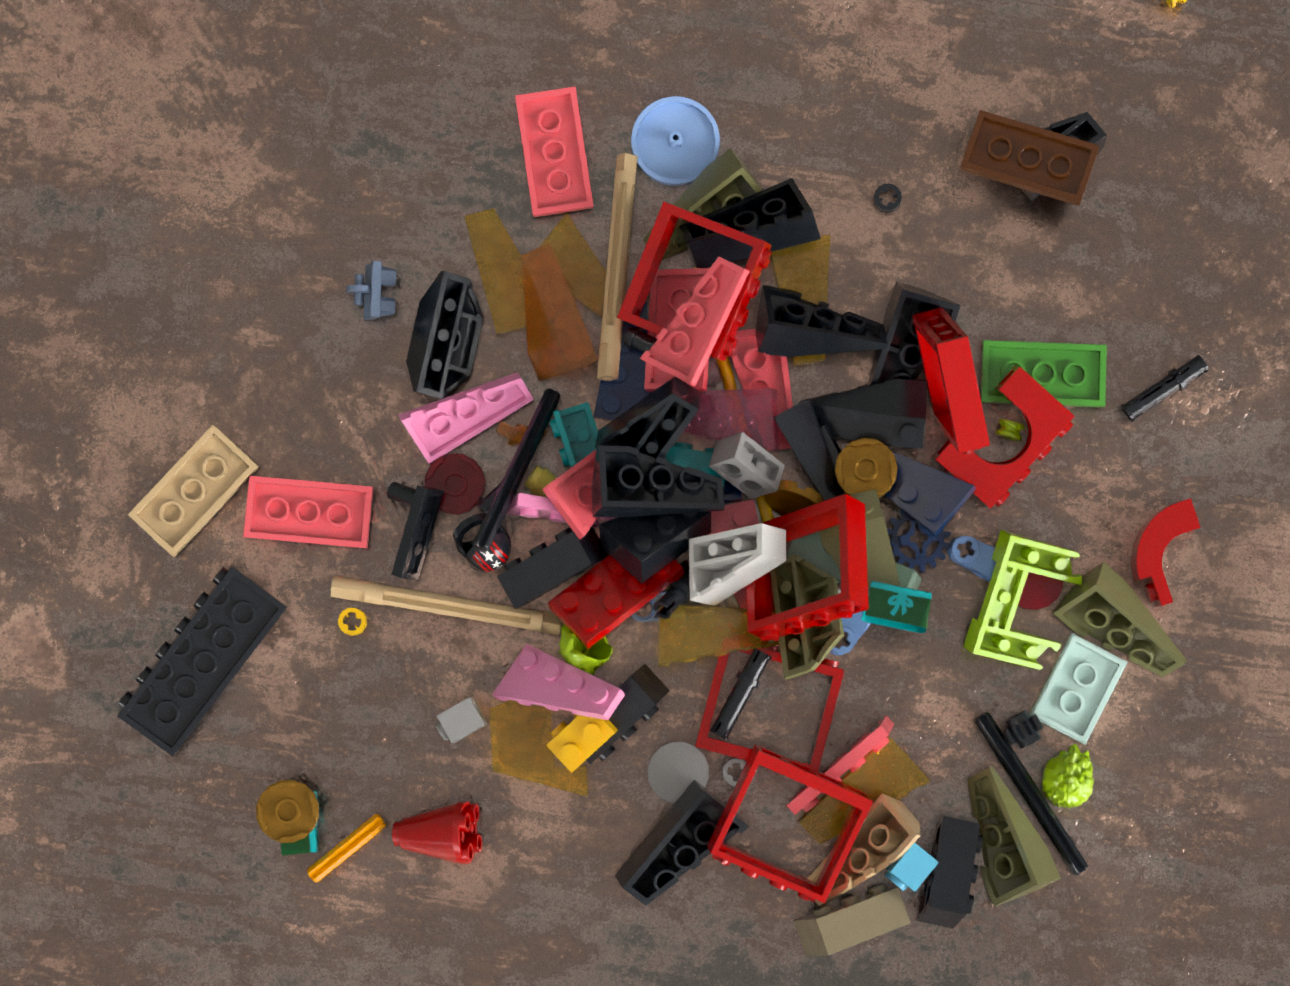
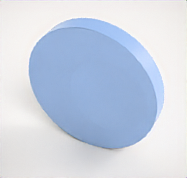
M678 96L662 98L647 106L635 121L631 136L632 153L638 156L637 165L650 179L667 186L691 184L706 166L716 160L720 145L718 126L711 113L700 103Z

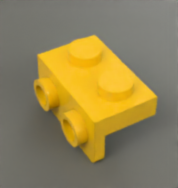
M572 714L575 719L569 725L564 721L560 723L550 733L553 739L546 746L572 773L618 731L609 720Z

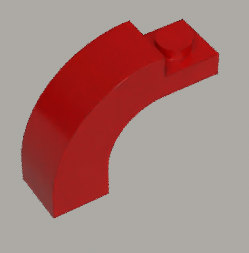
M1191 498L1167 506L1152 515L1141 527L1134 541L1131 554L1133 579L1138 581L1146 578L1148 584L1144 585L1149 602H1154L1155 607L1173 603L1162 569V557L1166 546L1176 536L1201 528Z

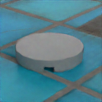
M670 742L661 746L652 755L648 765V780L652 790L661 799L675 803L694 779L703 787H706L709 779V765L704 754L694 745L686 742Z

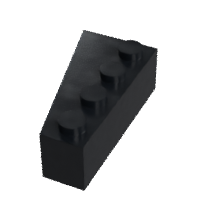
M793 178L702 216L766 241L772 245L770 251L821 239L813 211ZM691 222L679 226L688 253L696 268H709L718 257L729 262L749 258L753 249L749 245Z
M694 779L615 874L622 888L646 906L677 883L681 875L689 869L694 870L702 863L701 860L710 854L707 845L726 804ZM736 813L723 840L726 844H728L727 840L738 832L741 834L749 828L748 824L738 813Z

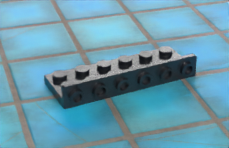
M232 564L228 569L222 567L212 580L216 585L209 594L203 592L193 605L197 610L191 618L183 617L174 629V632L178 635L171 644L167 641L163 643L155 654L158 661L152 668L146 666L135 680L139 683L138 687L133 693L127 691L116 705L120 708L117 717L172 757L287 608L286 605L237 570Z

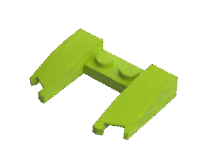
M1001 529L992 559L996 561L979 617L978 619L972 618L963 647L973 654L1041 670L1043 666L1036 660L1048 647L1057 652L1062 644L1055 640L1011 628L1015 612L1029 572L1081 585L1082 575L1072 574L1070 559L1071 557H1080L1079 553Z

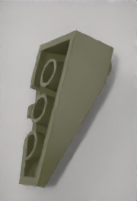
M1105 562L1082 576V584H1075L1054 610V614L1075 633L1086 637L1087 634L1103 642L1102 647L1110 651L1115 648L1129 655L1130 661L1161 677H1165L1186 663L1185 657L1129 584Z

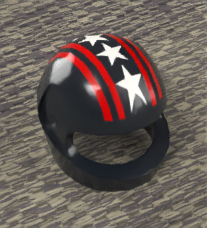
M478 513L468 517L453 532L456 548L465 557L470 566L479 572H492L501 568L511 553V539L501 525L487 552L476 549L473 546L474 540L462 542L464 535L471 528L482 524L487 513Z

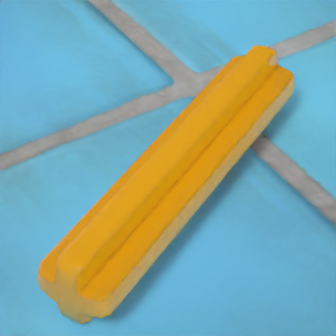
M374 814L311 865L306 871L308 876L314 882H319L386 827L384 819L379 814Z

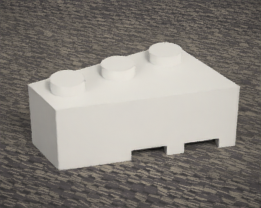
M760 523L689 539L690 600L715 606L786 561V530Z

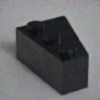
M711 511L618 517L599 524L600 546L642 584L689 549V539L711 533Z
M646 664L641 666L618 687L624 692L625 696L609 718V721L618 731L586 759L589 764L597 758L603 762L616 750L612 744L619 738L623 742L626 741L638 730L634 724L641 717L645 722L649 720L659 710L656 704L670 691Z

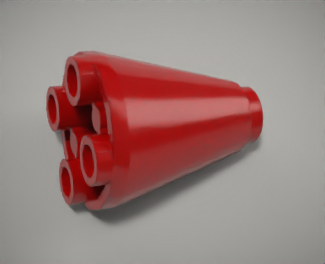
M462 801L402 818L401 821H395L392 828L393 843L395 846H401L402 849L458 864H469L472 862L474 854L480 853L482 850V836L477 834L476 823L479 820L478 804H471L469 801Z

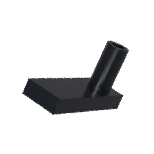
M393 482L388 487L387 497L390 500L411 507L391 575L403 579L419 580L443 498V490L419 485L414 489L398 482Z

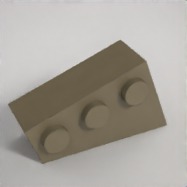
M886 884L878 885L868 889V895L860 898L858 894L840 900V905L834 907L827 905L814 910V914L794 920L805 956H829L910 924L911 922L899 888H887Z

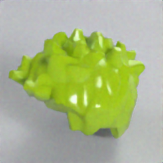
M565 624L561 627L562 635L558 653L563 656L566 663L593 675L595 670L609 660L613 649L605 636L588 649Z
M1073 744L1070 745L1067 752L1062 750L1059 755L1047 762L1043 770L1042 791L1053 806L1077 807L1086 802L1092 795L1094 779L1092 777L1093 767L1089 751L1086 750L1084 753H1081L1078 745Z

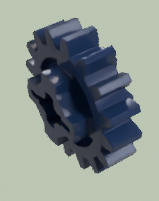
M899 510L898 515L900 519L897 520L891 517L889 522L893 528L887 529L893 556L899 558L896 563L901 565L906 563L907 567L911 569L914 566H918L920 573L925 572V564L927 563L932 569L937 567L934 559L944 560L946 558L941 551L951 547L950 544L944 542V538L949 537L951 532H943L942 529L935 536L904 511ZM908 520V530L906 533L897 536L900 526ZM914 530L918 532L919 536H924L925 541L920 543V548L917 547L916 542H910V537L915 534ZM937 542L934 552L926 558L927 547L930 543ZM899 548H907L912 552L914 559L905 556Z

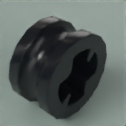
M883 184L875 191L874 203L881 212L892 213L901 204V192L895 185ZM888 191L894 193L893 199H897L896 202H889L887 206L883 205V198H879V195L881 193L886 195Z

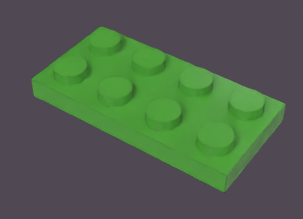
M983 340L981 402L1012 404L995 387L1015 365H1018L1063 406L1105 407L1107 345Z

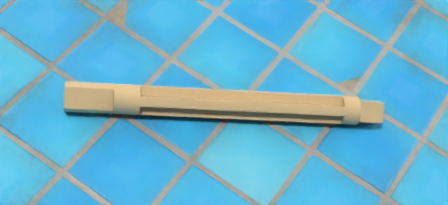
M622 153L617 155L597 371V379L604 381L618 379L623 320L617 318L626 293L638 156L629 153Z
M335 575L331 584V597L388 605L560 635L562 621L553 612L525 608L515 609L513 606L389 586L383 583Z

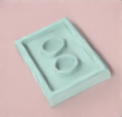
M1071 633L1029 716L1031 717L1036 714L1043 724L1086 745L1128 662Z

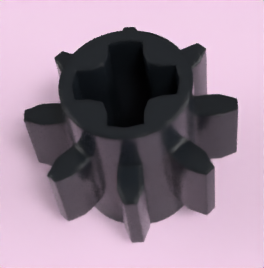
M1027 710L1006 720L1009 728L1004 730V733L1011 745L1017 742L1022 749L1041 739L1038 731L1043 729V725L1036 714L1030 717Z

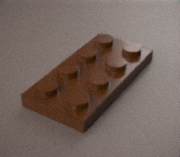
M980 110L960 170L1080 206L1100 145Z

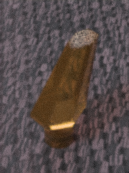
M501 421L496 433L509 438V445L520 444L528 426L517 423L514 428ZM548 431L544 432L540 442L545 438Z

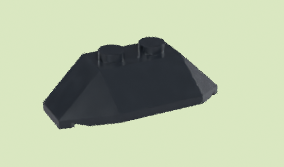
M440 271L419 301L406 359L414 392L443 399L471 376L484 316L469 278Z

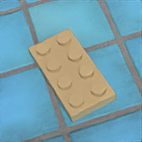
M212 425L128 515L172 557H176L249 479V476L255 473L259 466L215 425Z

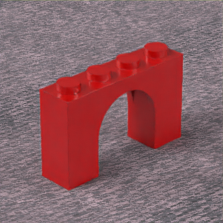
M1015 365L995 388L1015 405L1025 417L1028 434L1020 452L1006 461L991 462L980 458L975 452L974 454L959 453L948 439L932 456L954 477L974 485L976 490L973 494L990 509L994 505L999 507L1010 495V492H1008L1009 488L1015 482L1020 484L1031 472L1029 466L1036 459L1041 461L1051 451L1052 446H1050V443L1057 436L1062 438L1072 428L1073 423L1071 420L1075 417L1018 365Z

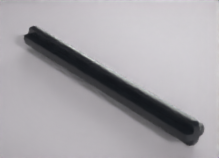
M550 388L545 390L473 541V546L483 552L489 550L553 415V411L560 400L559 392Z
M984 712L976 717L975 723L1071 872L1074 875L1084 872L1088 868V864L991 714Z

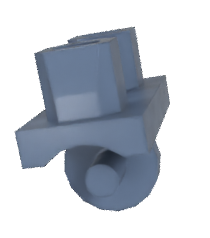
M372 261L371 264L365 265V285L364 275L355 274V285L346 286V293L354 295V305L363 306L364 295L363 320L373 321L379 317L395 314V298L381 297V286L394 287L397 271L392 268L383 267L380 261Z

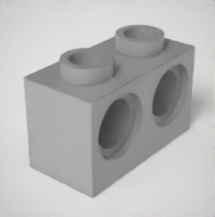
M740 432L716 441L709 467L750 499H754L778 491L785 465L745 433Z
M469 697L437 715L439 722L435 724L444 741L449 739L451 743H456L488 725V722L474 697Z

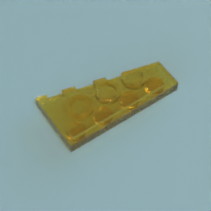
M492 208L464 216L497 335L556 319L495 209Z
M830 234L820 236V240L772 251L771 257L777 287L802 293L801 299L816 305L819 304V301L827 303ZM825 354L792 357L794 367L825 360Z
M680 605L670 618L663 619L658 616V667L669 666L670 663L684 661V663L696 661L697 658L711 655L715 657L727 655L728 652L738 650L749 651L754 648L760 649L780 645L779 640L762 641L761 638L748 632L747 609Z
M887 736L889 739L887 745L877 753L873 750L868 752L863 757L866 762L854 773L848 771L841 778L843 783L868 793L873 803L882 793L899 800L915 788L922 787L931 782L890 736ZM824 794L812 809L804 813L797 820L820 845L840 833L852 808V805L827 794Z

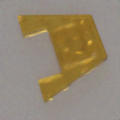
M513 700L489 709L492 767L494 772L582 796L588 795L587 767H578L572 773L567 768H554L553 753L546 746L552 740V735L550 734L552 732L551 710L546 709L545 706L531 704V706L522 705Z

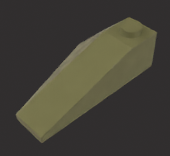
M730 148L706 166L673 205L703 216L764 189L748 167ZM678 219L662 260L687 250L679 226L688 221ZM651 229L650 232L643 238V241L645 242V244H647V241H648V239H649V236H650V234H651L652 229Z
M876 489L850 495L865 504L868 588L871 581L901 587ZM839 525L818 532L824 550L828 555H831L840 571Z
M988 767L969 778L968 785L973 817L978 819V824H980L979 832L980 835H983L981 848L984 866H980L981 874L993 905L998 906L1061 879L1048 847L994 767Z

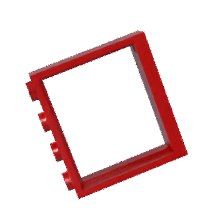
M663 201L617 318L655 334H659L663 328H666L639 316L679 218L753 247L745 269L750 272L710 354L714 358L725 361L727 356L730 357L732 349L736 348L737 339H735L738 328H742L746 323L749 310L746 308L750 298H755L759 291L761 281L758 278L762 268L766 269L770 263L769 258L772 253L770 251L772 245Z
M942 307L912 315L934 420L959 453L974 454V450L990 446L967 334Z
M843 494L763 522V524L786 530V542L839 525L841 593L772 615L771 575L769 571L747 585V627L749 633L761 638L762 641H778L779 637L789 634H801L805 629L814 626H826L830 624V621L839 618H852V614L869 609L864 503L848 494Z
M731 634L730 639L723 638L695 747L747 761L752 752L751 748L707 737L730 650L751 655L753 649L756 648L771 656L772 661L782 663L781 653L778 652L779 646L761 642L760 647L748 644L749 638ZM825 658L813 671L831 676L832 680L810 764L796 761L816 771H819L845 671L838 668L839 662Z
M755 744L707 846L710 854L713 855L712 858L720 861L723 865L729 866L731 862L740 866L741 872L750 877L758 878L760 875L770 879L769 883L780 890L786 891L788 887L797 891V895L805 901L815 902V900L825 903L873 804V800L866 792ZM759 765L852 805L816 883L723 842Z

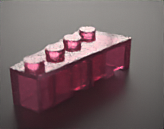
M776 389L700 391V408L684 432L716 439H723L743 432L762 448L779 452L778 425L774 420V417L778 415Z

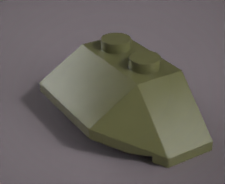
M796 554L786 557L784 563L770 571L776 614L838 594L835 577ZM842 618L830 621V624L826 626H814L805 629L801 634H789L779 637L785 679L789 680L809 673L819 666L844 636Z

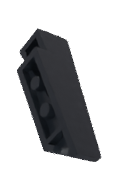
M809 398L774 417L775 422L823 499L826 501L846 494L839 486L835 474L836 459L841 449L828 425L819 426Z

